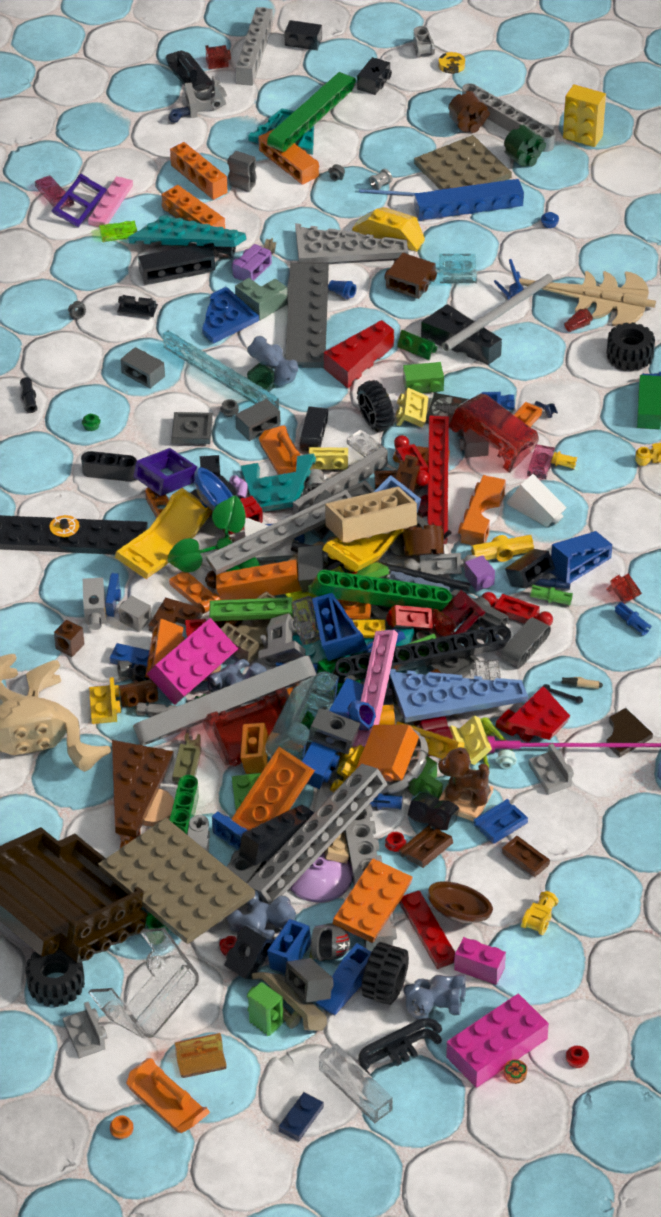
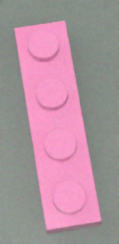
M116 176L89 217V225L100 228L107 227L131 190L133 180Z

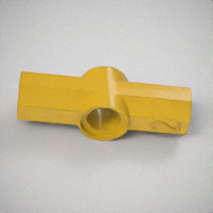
M499 535L493 538L491 542L471 545L472 555L476 557L483 555L486 560L497 558L500 562L509 561L513 555L528 553L534 549L531 535L509 539L505 535Z

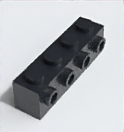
M210 243L204 246L193 245L138 256L139 272L144 284L214 271L215 256Z
M301 804L244 832L241 836L239 856L254 866L272 858L315 812Z

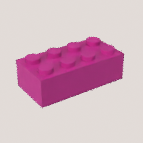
M209 618L158 662L147 675L169 700L176 705L233 655L238 648L216 623Z
M518 993L447 1041L446 1058L477 1088L504 1070L510 1061L520 1059L548 1039L549 1023Z

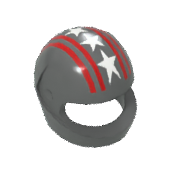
M332 923L314 927L311 940L313 959L319 961L336 960L346 955L350 948V937L346 930Z

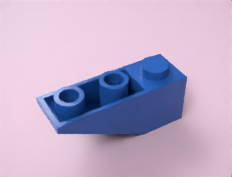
M356 943L342 959L332 976L333 989H331V998L319 1000L316 1002V1005L335 1016L362 986L364 970L371 951Z

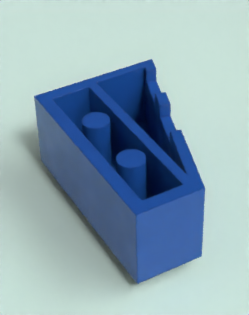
M597 531L554 543L551 548V558L556 569L550 573L563 582L572 583L611 559L613 544Z

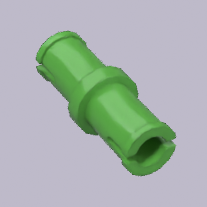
M533 585L530 597L547 600L548 603L557 602L570 606L573 593L555 590L554 587L549 589Z

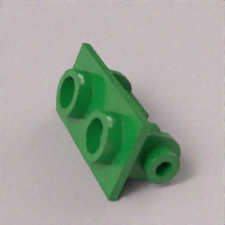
M405 330L400 332L398 348L430 360L432 353H436L438 347L435 346V343Z

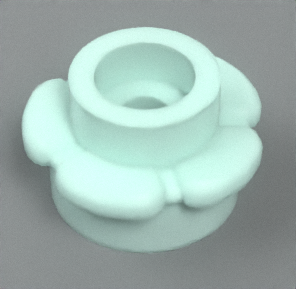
M502 750L498 753V757H496V763H499L500 767L504 769L511 768L517 761L515 753L511 750Z

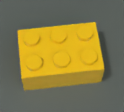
M575 84L572 85L565 96L564 139L596 147L603 136L606 93Z

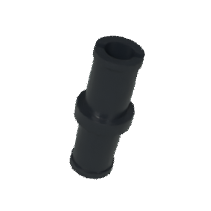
M24 377L20 380L21 398L25 404V411L34 413L38 409L35 400L36 392L33 389L32 380L29 377Z

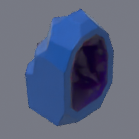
M358 700L351 702L347 707L349 719L360 723L359 730L369 731L374 725L376 718L374 708L366 702Z

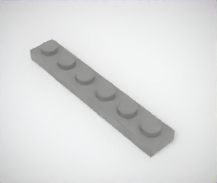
M381 447L294 501L293 515L309 508L314 503L316 496L324 490L333 495L369 478L374 474V471L383 469L388 464V451Z

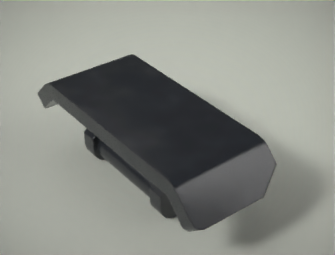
M180 50L165 56L168 66L184 86L185 83H192V87L196 91L212 86V80L190 53Z

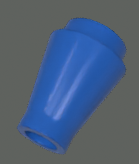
M331 280L328 284L330 291L345 299L353 298L356 294L357 287L352 281Z

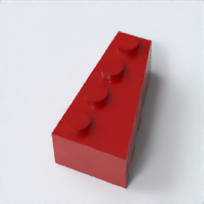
M380 320L324 352V370L346 388H349L355 379L358 380L362 376V372L373 366L375 360L381 359L394 347V329L383 320Z

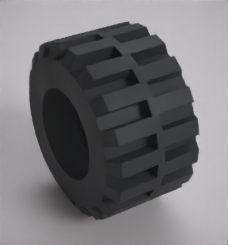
M634 322L616 325L608 333L607 359L611 364H615V367L622 368V370L634 371L635 369L641 370L642 367L646 368L648 364H651L654 357V333L648 327H643L642 324Z
M379 942L373 948L363 974V997L388 1005L394 1003L401 992L408 970L409 955L406 949L384 942Z
M60 948L55 953L41 956L36 952L31 954V959H28L26 962L27 967H25L28 991H30L32 998H36L38 1003L44 1002L45 1006L54 1004V1007H59V1004L62 1003L67 1005L69 1000H76V995L82 993V988L85 985L83 963L75 962ZM52 973H63V974H64V975H62V976H60V977H57V978H49V977H46V976H48L49 974H52Z

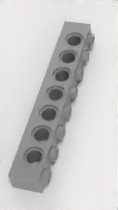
M361 764L247 883L260 894L259 899L262 902L271 904L278 896L283 895L388 785L378 768Z
M371 804L344 830L349 862L352 867L353 886L356 885L373 858L382 862L381 855H377V851H379L378 838L373 836V834H376L375 822L370 821V817H372ZM393 913L373 943L364 939L366 949L372 952L379 942L393 945V940L397 939L396 927L391 926Z

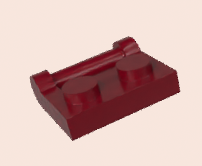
M460 590L434 621L450 635L466 632L486 612L463 590ZM472 610H474L471 613V615L463 622V624L456 631H454L457 628V626L466 618V616Z

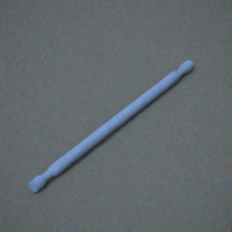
M359 189V192L414 196V192Z

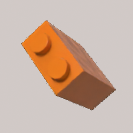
M373 725L356 768L361 764L378 768L385 781H402L419 736L410 725Z

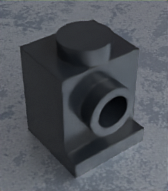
M219 455L199 456L200 468L211 471L217 477L221 476Z

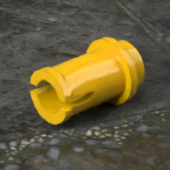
M561 451L558 453L554 452L552 463L555 466L561 465L575 469L578 457L561 454Z

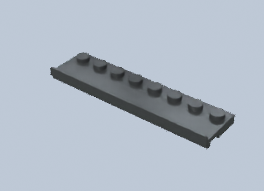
M290 261L285 360H296L298 365H303V368H324L329 263H292Z

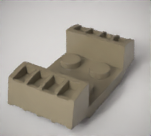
M265 592L262 595H260L257 599L276 597L272 596L268 592ZM293 609V619L298 623L300 621L298 611ZM271 619L244 620L237 627L226 623L221 630L238 648L233 655L239 660L245 659L249 663L259 658V651L264 649L260 637L265 635L268 641L266 629Z

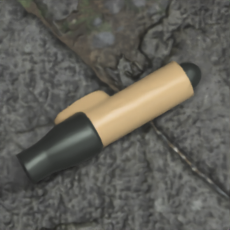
M562 677L561 684L572 687L593 689L603 687L601 682L587 680L583 677Z

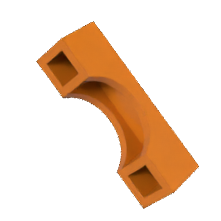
M483 475L481 481L476 483L475 496H471L470 508L466 509L464 513V523L461 522L459 525L458 534H461V543L468 545L486 543L489 536L490 520L485 518L482 513L487 509L501 506L505 496V479Z

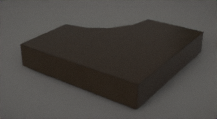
M627 708L609 717L613 733L606 740V743H645L653 738V733ZM637 747L609 748L616 755L622 757Z

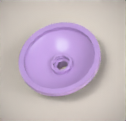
M323 852L290 887V890L299 898L310 902L321 903L337 899L351 885V864L349 861L346 864L327 860Z

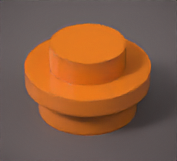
M117 1116L110 1123V1133L115 1138L124 1139L133 1133V1122L127 1116Z

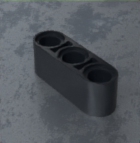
M308 407L300 437V450L309 451V447H321L328 421V408Z
M87 451L81 456L82 473L86 477L134 481L136 479L133 476L137 459L131 455Z

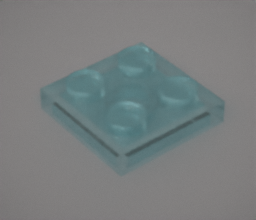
M439 254L440 283H477L476 254Z

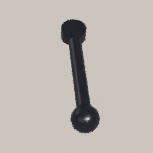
M548 684L542 686L551 693L574 700L577 704L583 702L581 696L575 697L552 689Z

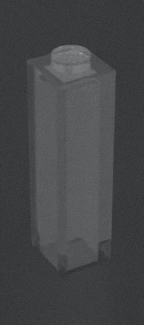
M337 1043L321 1052L319 1056V1070L374 1124L392 1111L393 1097Z

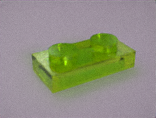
M134 220L99 225L102 242L128 239L129 236L137 232V227Z

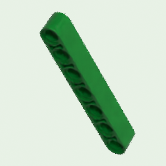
M329 570L319 571L310 587L316 596L333 593L338 600L387 607L400 605L431 608L432 613L440 614L452 598L450 591L443 587Z

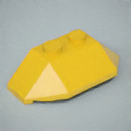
M386 207L377 208L360 217L352 227L354 232L363 235H373V238L377 239L389 237L407 240L408 249L416 252L425 241L417 217Z

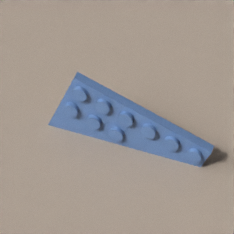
M390 669L389 680L405 723L522 703L528 700L522 680L503 678L483 680L479 676H474V679L462 678V675L429 672L427 675L415 674V671L407 670V673L395 672L396 669Z

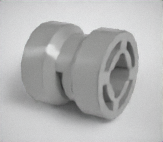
M311 469L309 477L305 479L307 493L324 483V473L321 470Z

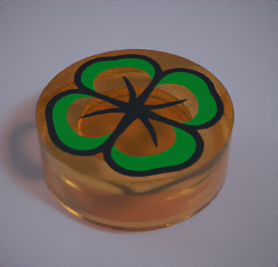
M517 1059L508 1061L504 1066L505 1079L513 1084L523 1082L527 1077L526 1064Z

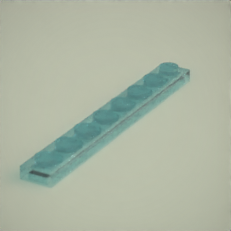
M169 330L163 333V345L166 350L250 402L256 404L267 398L279 409V398L274 394L269 393L261 386L256 385L248 378L235 372L232 368L222 364L219 360L214 359L206 352L201 351Z

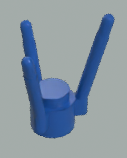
M509 259V264L515 283L510 285L509 291L497 280H494V283L506 295L508 300L524 290L519 282V278H521L519 271L516 272L512 259Z

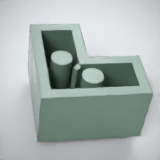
M247 278L235 285V294L259 315V321L288 304L287 287L277 279H273L260 286L252 279Z

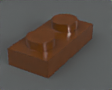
M515 836L502 847V854L533 877L539 875L550 865L549 858L519 836Z

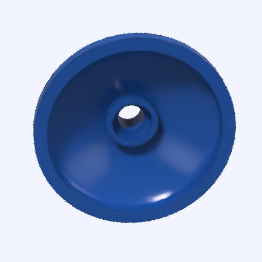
M202 467L195 471L194 481L196 490L201 498L200 502L205 508L214 511L219 503L233 496L226 485L211 471Z

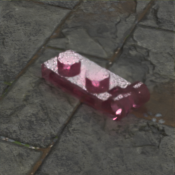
M51 175L35 181V187L53 207L56 206L66 193ZM68 198L60 209L63 210L65 206H73L74 201Z

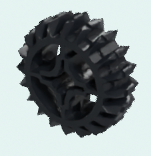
M369 380L358 386V406L360 407L362 418L371 426V429L376 432H382L393 426L395 420L394 407L392 406L389 394L386 392V388H383V385L377 380Z

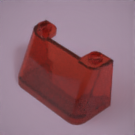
M482 393L457 407L449 425V428L455 433L460 429L467 433L471 429L499 450L497 456L499 458L503 457L505 462L502 468L509 473L523 461L537 446L539 441L536 430L518 419L488 395Z
M286 687L275 690L276 694L270 697L267 695L263 700L227 713L222 711L218 715L216 711L207 714L203 722L204 729L225 765L235 767L242 763L241 747L244 724L265 723L269 736V750L273 749L275 739L284 738L295 742L301 741L300 738L303 737L305 732Z

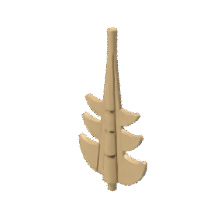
M585 271V280L582 285L551 282L542 288V290L579 299L575 313H581L587 310L592 303H595L597 308L592 314V319L605 317L615 308L617 316L612 321L613 326L622 325L626 322L635 323L643 316L646 307H656V301L648 299L649 291L644 279L628 271H625L626 281L622 287H618L615 277L606 271H603V283L600 286H596L594 276L590 272ZM519 278L520 284L526 287L536 282Z

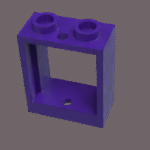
M168 448L137 460L133 477L162 496L194 483L197 466L173 449ZM168 468L174 474L167 476L160 470Z

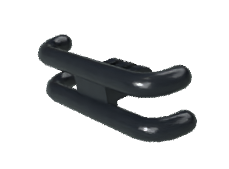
M423 1018L366 1045L358 1055V1072L363 1080H368L370 1073L367 1069H369L370 1065L387 1056L391 1058L397 1067L402 1065L399 1056L404 1062L410 1061L407 1052L412 1058L418 1057L417 1051L412 1044L423 1038H429L435 1044H440L442 1038L438 1033L442 1032V1026L436 1020Z

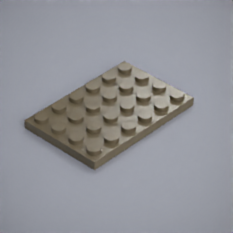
M167 818L98 863L99 870L128 895L134 893L136 887L141 888L144 891L142 907L186 944L192 942L255 897V890Z

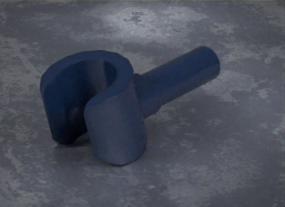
M539 401L535 402L536 406L545 410L548 418H552L553 413L558 414L554 403L546 405Z

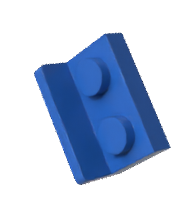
M218 811L212 816L213 833L236 850H239L241 836L248 830Z

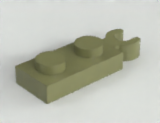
M189 733L185 734V744H180L172 775L173 782L178 783L184 775L196 777L202 752L200 734H197L195 740L189 739Z

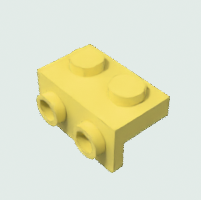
M309 447V454L314 453L316 457V462L312 464L310 469L346 470L348 468V448Z

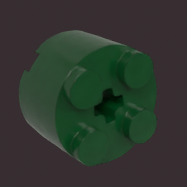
M520 125V128L511 130L506 136L504 152L519 165H529L532 167L537 163V159L546 148V143L530 127Z

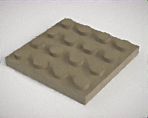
M474 135L414 158V164L440 190L505 181L512 178V172Z

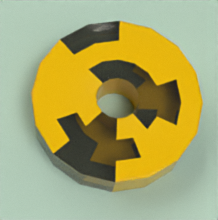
M447 52L439 57L438 67L441 71L448 74L459 73L465 69L466 59L460 53Z

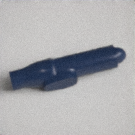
M550 578V580L540 579L533 584L546 588L554 587L557 590H570L571 583H566L556 578Z

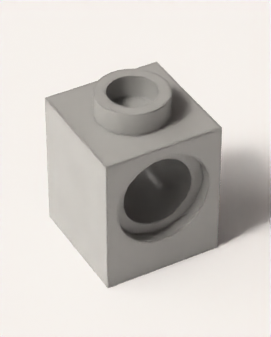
M132 595L119 606L120 622L138 632L152 620L151 605Z

